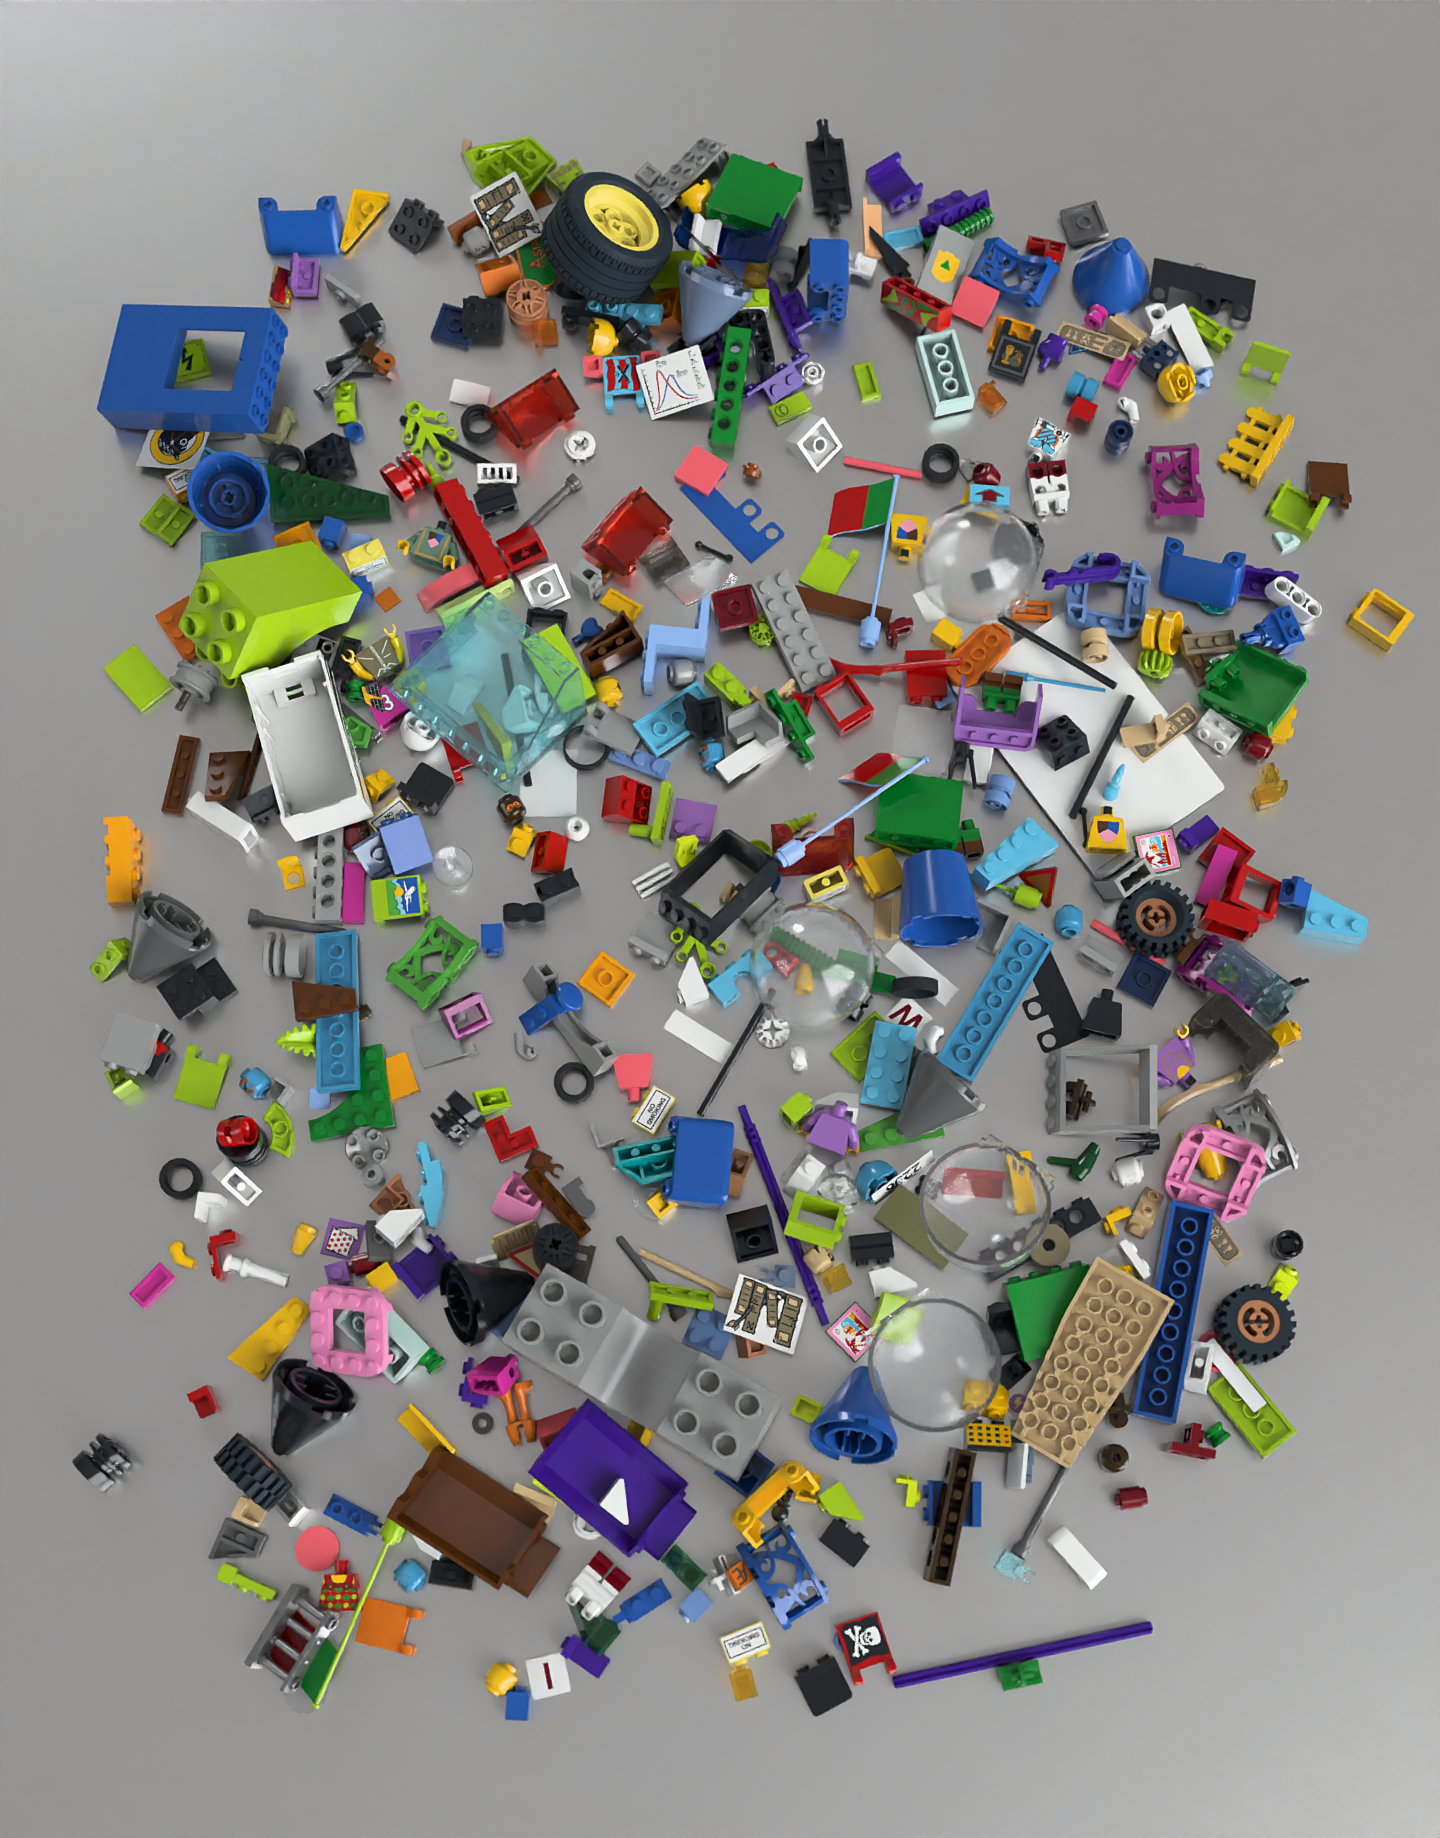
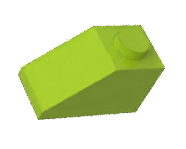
M840 1481L817 1496L819 1501L816 1503L823 1513L828 1512L831 1516L855 1521L865 1519Z

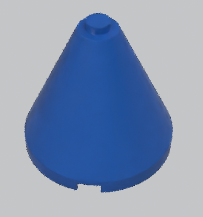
M1116 238L1085 252L1077 261L1072 276L1073 291L1079 302L1086 309L1093 304L1104 307L1108 312L1107 317H1114L1117 313L1123 316L1137 309L1147 295L1150 285L1149 271L1145 262L1126 238Z
M859 1366L851 1372L811 1424L809 1438L812 1445L828 1457L839 1460L841 1455L852 1458L851 1463L876 1464L887 1461L894 1456L898 1445V1436L875 1374L867 1366Z

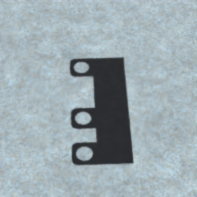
M669 207L662 208L728 275L740 280L734 274L736 273L734 270L728 269L720 261L722 259L719 255H714L708 245L704 246L681 223L683 221L679 216L675 217L670 212L671 209Z
M1154 258L1148 298L1152 302L1165 304L1168 301L1170 287L1200 293V311L1211 315L1219 313L1221 298L1233 301L1232 318L1238 321L1249 322L1256 280ZM1155 288L1164 290L1165 296L1163 299L1158 300L1154 298L1153 290ZM1212 299L1216 303V308L1212 311L1205 309V300ZM1239 306L1245 307L1248 311L1247 316L1244 318L1238 317L1236 315V308Z
M1049 951L1033 978L1039 995L1022 1003L1024 1012L1029 1020L1033 1021L1049 1015L1054 1027L1037 1035L1038 1043L1045 1053L1089 1036V1034L1078 1032L1082 1018L1051 951ZM1031 1002L1040 1004L1041 1011L1039 1014L1032 1015L1028 1012V1005ZM1051 1034L1055 1037L1056 1043L1053 1047L1044 1046L1042 1039L1045 1035Z

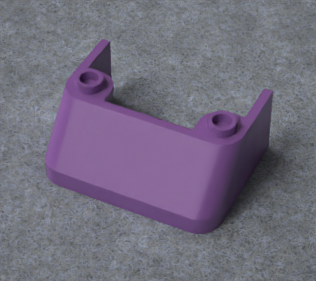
M961 674L954 725L955 740L964 741L975 746L1023 752L1031 750L1036 741L1043 701L1042 684H1038L1035 702H1022L1017 708V714L1011 715L976 710L977 700L973 695L964 693L965 674Z

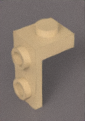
M790 679L777 691L781 699L784 697L788 698L794 692L795 681ZM756 685L749 690V698L752 700V703L761 700L773 711L767 705L764 693Z
M1162 714L1153 716L1150 723L1120 728L1119 732L1123 747L1128 748L1163 741L1169 729L1166 720H1163Z
M1146 1186L1135 1211L1124 1229L1144 1239L1155 1221L1164 1195Z

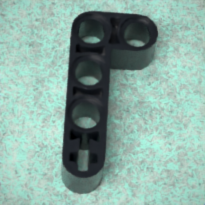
M761 309L738 311L729 320V326L751 329V343L757 372L763 378L772 377L775 373V356L765 312Z

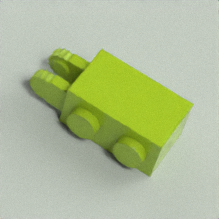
M719 661L704 673V683L731 710L735 706L741 709L752 704V700L746 695V687Z

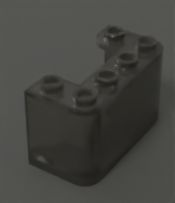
M1225 993L1214 995L1192 1015L1188 1024V1035L1192 1039L1195 1036L1202 1035L1208 1040L1215 1033L1242 1059V1064L1238 1068L1242 1076L1238 1084L1245 1090L1268 1071L1279 1052L1277 1041Z

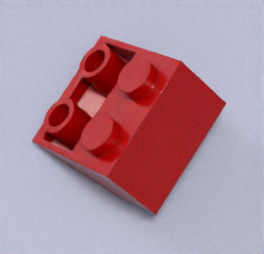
M532 525L496 540V544L509 567L512 577L515 576L514 573L530 565L548 561V554Z
M624 775L606 778L601 817L615 823L647 825L652 787Z

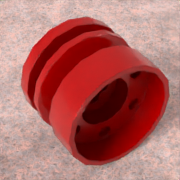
M407 449L402 452V457L398 455L395 458L398 467L389 462L379 470L387 486L403 503L415 496L412 486L421 491L424 489L423 485L428 486L432 483L424 465Z

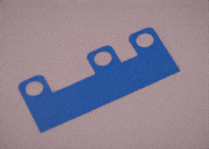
M726 472L723 473L719 481L726 475ZM685 484L679 488L750 563L755 561L784 536L782 529L774 522L768 523L759 532L749 524L762 512V509L752 499H747L735 509L715 487L708 497ZM747 504L754 505L756 508L755 514L752 516L744 514V506ZM773 527L778 530L777 538L769 539L766 536L768 528Z

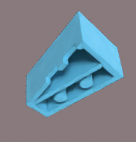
M1311 889L1307 909H1301L1298 934L1360 945L1366 939L1368 918Z

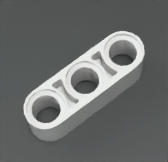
M1277 577L1265 587V594L1279 607L1290 605L1296 620L1303 624L1311 622L1322 613V607L1315 599L1285 577Z
M1062 1525L1047 1539L1048 1544L1089 1589H1092L1107 1575L1105 1570L1065 1526Z

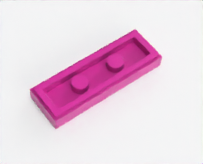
M1218 844L1194 901L1206 905L1210 898L1218 900L1238 851Z
M345 862L343 923H364L366 871L360 862Z

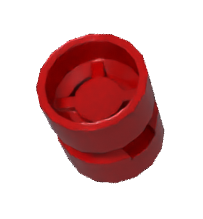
M251 1117L225 1119L218 1123L216 1135L223 1147L250 1145L256 1141L258 1129L256 1122Z

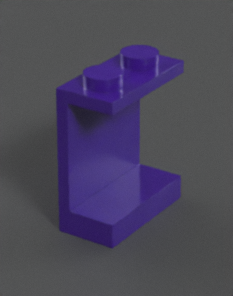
M898 151L866 169L865 181L890 214L896 210H902L912 201H917L922 196L923 191L922 182L915 185L902 168V156Z

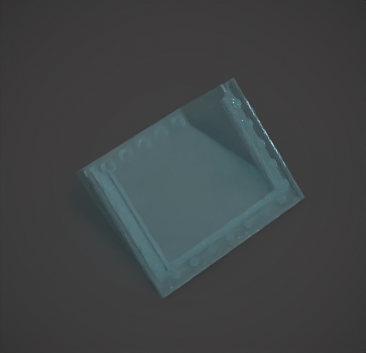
M489 591L386 687L387 691L504 793H507L571 729L576 727L588 715L579 668Z

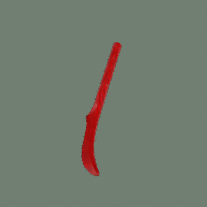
M829 657L834 670L837 672L845 673L848 671L850 674H870L879 677L889 672L963 665L962 657L868 666L850 665Z

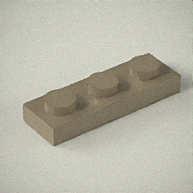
M1233 629L1187 634L1178 637L1182 657L1234 651L1237 649Z

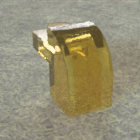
M1274 762L1265 764L1261 770L1265 784L1256 786L1251 792L1257 811L1275 807L1287 792L1288 781H1279L1280 772L1278 768H1275Z

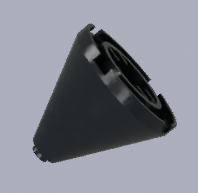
M452 1260L444 1263L439 1275L440 1295L446 1294L448 1307L444 1308L447 1320L456 1337L464 1345L470 1344L471 1346L482 1343L529 1295L535 1284L534 1278L525 1271L462 1260Z
M289 1358L277 1364L272 1374L271 1448L276 1455L288 1456L349 1417L356 1404L352 1403L355 1396L350 1387L335 1373L324 1371L320 1367L316 1370L306 1366L308 1361L303 1359Z

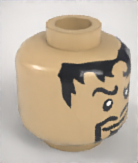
M812 1243L805 1248L806 1253L803 1256V1261L812 1273L822 1275L834 1266L835 1257L828 1248Z

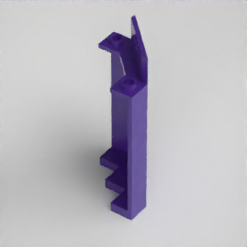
M588 1398L574 1412L571 1419L561 1428L550 1445L539 1455L528 1470L531 1476L628 1558L635 1552L639 1554L644 1549L659 1561L697 1513L693 1507L683 1500L686 1495L684 1490L689 1483ZM617 1478L624 1479L629 1524L626 1525L598 1504Z

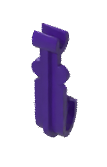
M1099 553L1097 564H1107L1109 566L1083 568L1081 570L1073 568L1067 572L1059 573L1053 569H1048L1045 571L1041 582H1046L1045 590H1052L1055 585L1065 584L1066 586H1072L1075 583L1084 584L1109 581L1119 575L1121 560L1113 553Z

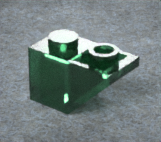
M677 1544L661 1559L671 1572L692 1592L707 1576Z

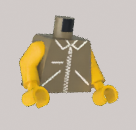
M391 623L393 626L391 632H387L385 626L383 627L384 632L390 636L389 638L387 636L381 638L356 655H354L352 650L346 649L350 653L349 659H346L341 654V659L349 662V666L359 678L369 682L378 681L381 684L387 681L388 684L397 685V680L399 679L397 673L402 670L400 664L403 662V646L398 635L395 634L396 627L393 623Z

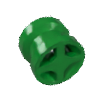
M362 681L347 682L346 688L348 693L346 694V700L354 703L364 702L362 686H366V683Z
M432 1347L420 1358L418 1363L421 1366H425L427 1373L432 1375L444 1363L445 1359L442 1356H438L436 1350Z
M1218 1421L1204 1432V1436L1210 1439L1213 1448L1219 1446L1231 1436L1229 1432L1222 1428L1223 1424L1221 1421Z

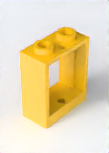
M1374 588L1371 594L1366 592L1360 600L1363 603L1361 607L1358 608L1356 606L1349 616L1352 619L1348 625L1388 652L1415 615L1377 588ZM1371 602L1400 621L1388 638L1359 618Z

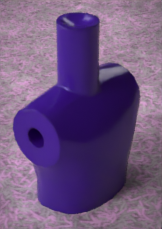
M1049 333L1047 339L1041 342L1037 349V352L1044 356L1038 367L1045 370L1050 360L1060 362L1064 355L1067 340L1056 334Z

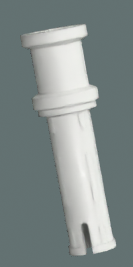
M232 1253L227 1254L223 1265L224 1272L232 1271L240 1274V1277H255L286 1287L290 1274L251 1263L252 1261L248 1258L244 1260L234 1257Z

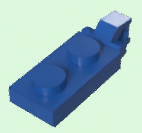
M660 1578L624 1601L619 1606L621 1612L613 1616L612 1619L616 1625L625 1619L630 1624L665 1603L672 1596Z

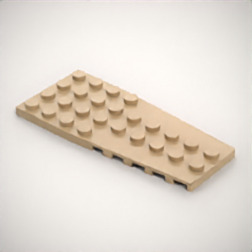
M1097 1256L1062 1318L1053 1342L1047 1351L1043 1364L1011 1431V1435L1062 1466L1069 1468L1142 1361L1175 1300Z

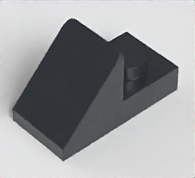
M1016 1353L993 1375L1009 1391L1032 1368L1027 1362L1021 1361L1018 1353Z

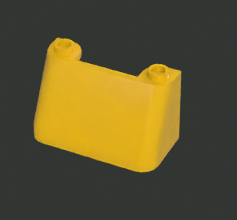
M786 1460L781 1463L760 1486L731 1512V1522L755 1549L764 1542L760 1532L765 1526L759 1518L790 1488L796 1495H799L802 1491L814 1495L820 1489L806 1468L796 1460Z

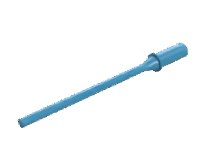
M1006 671V675L1024 677L1023 681L1025 683L1027 681H1038L1106 692L1104 688L1038 678L1028 673Z

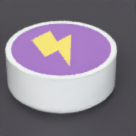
M1014 1393L1009 1396L1008 1410L1014 1415H1019L1027 1396L1023 1393Z

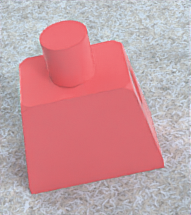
M652 1053L621 1054L613 1063L619 1091H628V1102L630 1103L640 1102V1091L649 1089L653 1063Z

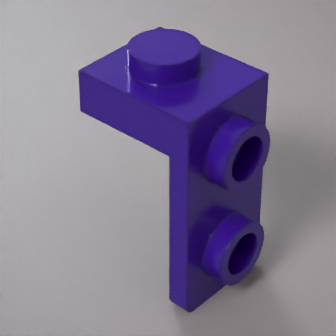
M717 332L715 334L718 338L714 340L715 345L712 347L714 353L703 358L706 371L715 365L719 366L722 364L719 363L720 353L725 350V344H722L723 337L720 338Z
M1205 815L1190 828H1184L1180 831L1176 841L1189 855L1218 833L1220 829L1208 815Z
M468 1357V1362L464 1361L462 1374L465 1375L464 1384L460 1383L458 1396L462 1397L461 1401L471 1403L470 1407L483 1409V1405L489 1406L490 1396L469 1393L470 1386L466 1374L474 1368L475 1359Z
M575 1634L571 1638L567 1636L560 1646L563 1649L561 1652L563 1657L572 1660L596 1678L601 1676L610 1662V1658Z

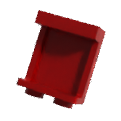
M905 650L904 663L946 659V650ZM946 667L905 671L906 703L920 705L925 702H931V704L936 705L935 701L943 702L942 698H947Z

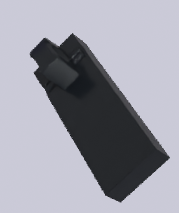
M562 306L561 318L563 329L574 331L576 325L589 327L590 323L594 324L593 317L609 321L613 325L615 333L620 328L618 316Z

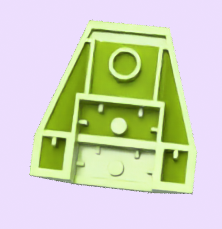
M531 136L476 146L463 154L472 181L481 190L516 171L528 197L557 161Z

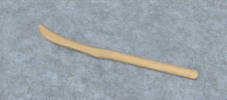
M1278 1054L1212 1081L1197 1082L1187 1091L1169 1099L1157 1110L1158 1125L1169 1112L1183 1102L1221 1085L1283 1062L1282 1057Z
M640 1249L638 1256L710 1289L717 1297L732 1300L734 1290L710 1281L648 1250Z

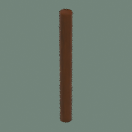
M258 731L236 800L239 803H243L241 799L247 796L262 745Z

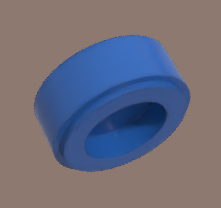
M351 422L345 426L344 435L349 442L357 443L363 439L364 430L359 423Z

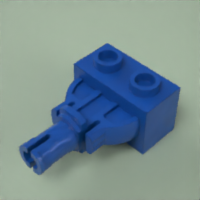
M1290 605L1273 609L1262 619L1261 623L1254 626V631L1241 633L1239 636V640L1244 641L1241 643L1242 646L1257 643L1261 644V647L1269 646L1274 648L1278 655L1295 651L1305 641Z

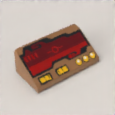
M274 266L268 297L270 306L290 308L293 291L289 289L288 278L292 277V271Z

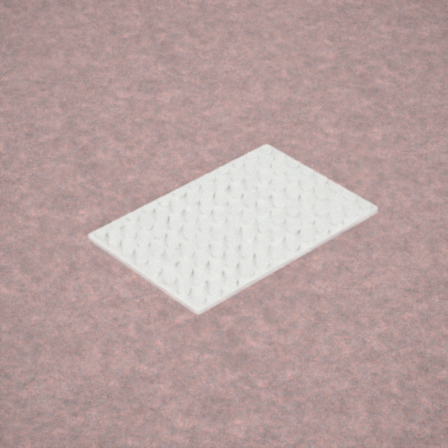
M1063 611L1033 631V633L1117 682L1118 684L1114 690L1025 637L1012 645L1006 656L990 672L1003 674V681L1006 671L1009 670L1028 673L1038 678L1106 689L1104 693L1038 681H1027L1026 683L1023 681L1018 706L1025 701L1035 702L1038 684H1042L1043 701L1038 728L1062 715H1067L1087 735L1090 753L1055 771L1051 767L1048 752L1037 741H1035L1034 747L1026 752L999 748L997 750L1093 874L1117 855L1085 853V848L1082 846L1084 842L1082 815L1079 812L1076 819L1068 816L1127 695H1132L1135 699L1121 728L1150 723L1153 716L1162 714L1163 720L1169 717V714L1108 637L1105 645L1109 649V659L1101 663L1084 662L1082 655L1084 646L1081 645L1080 636L1083 630L1067 625ZM982 679L977 685L965 688L964 693L971 694L976 698V710L984 711ZM953 685L952 691L958 698L959 687ZM996 703L995 712L1003 713L1004 704ZM1016 706V709H1015V712H1014L1015 715L1017 714V708H1018V706ZM1118 732L1081 807L1087 809V833H1089L1093 817L1101 816V807L1111 806L1114 808L1113 817L1123 818L1127 842L1126 852H1135L1133 836L1170 828L1222 792L1225 786L1184 733L1143 763L1130 747H1123L1120 732ZM1124 764V774L1121 776L1122 778L1118 784L1121 787L1118 789V797L1114 801H1106L1102 797V790L1108 785V781L1112 782L1118 767Z

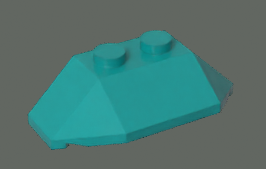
M666 1136L613 1148L616 1167L641 1185L668 1180L672 1178L676 1137Z

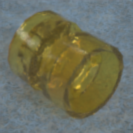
M750 256L747 258L742 278L746 282L742 284L744 289H747L748 286L752 289H766V280H768L767 277L771 267L769 260L761 256Z

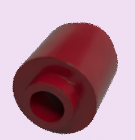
M367 1252L351 1256L348 1266L350 1273H355L356 1277L369 1274L381 1266V1262H368Z
M1145 1487L1118 1488L1117 1493L1114 1494L1115 1505L1120 1507L1121 1511L1143 1508V1505H1148Z

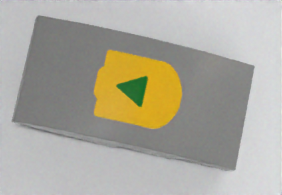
M940 224L924 259L925 263L919 274L916 287L951 305L968 262L974 240Z

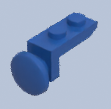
M561 983L557 987L556 993L548 995L518 1018L527 1034L531 1035L558 1015L579 1010L583 1005L582 993L573 983Z

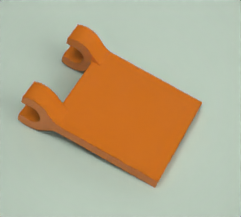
M366 1597L355 1642L414 1656L416 1647L403 1644L409 1618L423 1620L425 1610Z

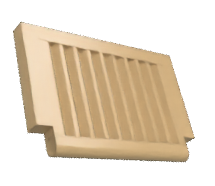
M529 1220L492 1236L493 1240L489 1242L493 1252L497 1254L499 1262L507 1259V1252L533 1242L534 1236L540 1229L538 1222L533 1223L532 1220Z

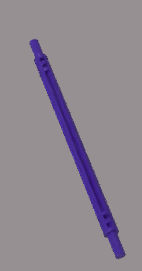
M741 1105L738 1107L745 1126L743 1127L784 1231L789 1212L765 1153L756 1125L752 1123L746 1105ZM785 1235L808 1298L811 1301V1306L815 1307L821 1326L830 1324L822 1304L824 1301L818 1290V1285L812 1272L803 1261L805 1253L799 1239Z

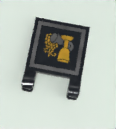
M1005 319L988 369L1025 381L1042 331L1034 329L1031 341L1029 342L1008 335L1012 321Z

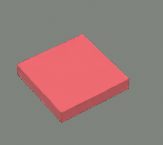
M965 275L953 301L951 313L984 328L1001 292Z
M694 445L674 474V478L708 497L727 469L728 463Z

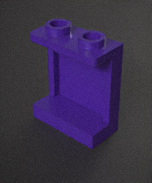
M431 1233L427 1235L428 1238L426 1239L433 1245V1249L429 1254L416 1247L400 1262L396 1261L390 1266L419 1301L423 1300L439 1286V1275L442 1265L452 1260H459L452 1251L449 1253L443 1248L445 1243L438 1235L434 1237Z

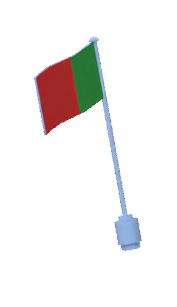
M897 474L893 475L892 479L883 482L851 487L835 493L829 522L828 535L830 536L868 530L886 524L871 615L861 620L858 638L860 640L859 644L868 648L875 647L880 634L881 622L874 616L898 480H900V476Z
M876 753L839 779L840 782H854L881 788L805 841L801 842L800 840L792 839L777 849L774 858L779 861V866L782 868L789 867L804 857L806 844L923 763H928L929 757L915 758L892 753Z

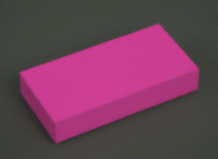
M1129 353L1126 354L1123 361L1115 358L1102 383L1120 392L1138 358Z
M159 1262L129 1295L143 1309H146L176 1277Z

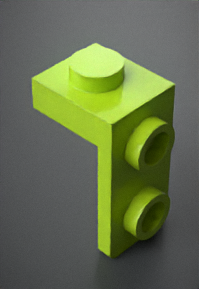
M342 381L336 385L334 408L337 424L357 422L354 402L356 382Z
M126 937L110 940L89 966V970L100 983L107 979L121 960L128 959L130 940Z

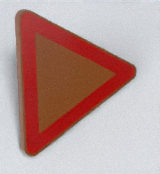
M1053 866L1021 872L1019 877L1027 886L1038 889V892L1043 893L1041 897L1042 903L1048 908L1052 906L1058 868Z

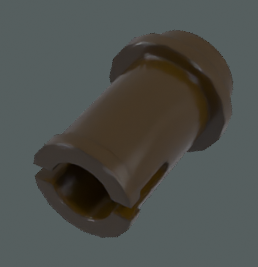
M367 1003L360 1005L359 1022L366 1018L370 1019V1016L373 1014Z

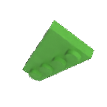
M900 1111L858 1130L861 1152L944 1137L945 1134L943 1128H940L910 1140L907 1137L904 1140L896 1132L898 1129L896 1122Z

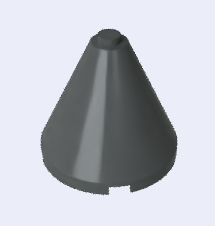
M144 891L136 901L127 962L128 976L134 981H144L206 950L213 940L209 927L205 930L199 924L202 919L193 910L164 893H160L157 897L151 895L153 891Z
M924 1048L918 1055L896 1122L898 1127L896 1132L904 1140L907 1137L912 1140L982 1113L987 1105L980 1101V1098L928 1049Z

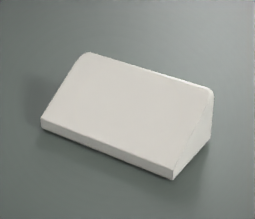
M454 378L449 402L469 407L475 404L488 406L492 390L484 385Z
M970 745V749L974 750L973 759L977 785H987L994 748ZM968 757L966 758L963 780L969 785H973Z
M1012 1443V1451L1008 1452L1006 1487L1025 1488L1029 1447L1027 1443Z

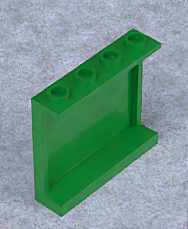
M732 153L706 203V217L719 219L722 223L777 242L780 227L797 193L802 191L803 178Z
M1237 639V649L1232 655L1235 657V663L1240 668V674L1235 679L1226 674L1223 678L1227 681V685L1221 692L1213 687L1207 690L1202 688L1198 693L1199 703L1233 721L1270 737L1308 684V672L1304 667L1293 665L1286 659L1273 656L1267 650H1260L1252 644L1242 646V641Z
M907 774L880 793L873 841L931 850L956 851L964 781Z
M1081 1260L1069 1263V1267L1061 1268V1266H1054L1048 1268L1049 1272L1041 1273V1271H1034L1028 1273L1026 1278L1021 1279L1020 1276L1010 1277L1007 1279L1008 1282L1002 1283V1287L1006 1288L1021 1350V1352H1018L1021 1361L1028 1362L1046 1356L1067 1308L1090 1269L1089 1264L1082 1263Z

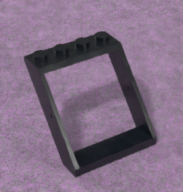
M730 829L723 830L662 889L658 912L704 946H710L776 881L779 861ZM727 853L757 874L710 918L681 896L716 861Z

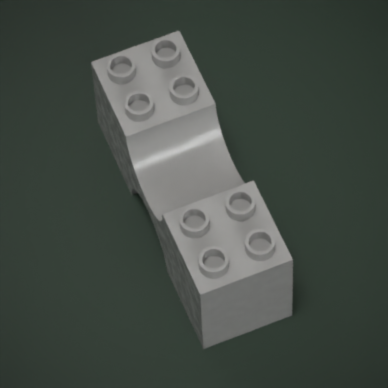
M548 1263L501 1340L514 1353L584 1394L618 1411L666 1442L737 1483L747 1469L755 1451L758 1449L781 1407L779 1396L708 1355L693 1350L658 1331L627 1311L623 1306Z

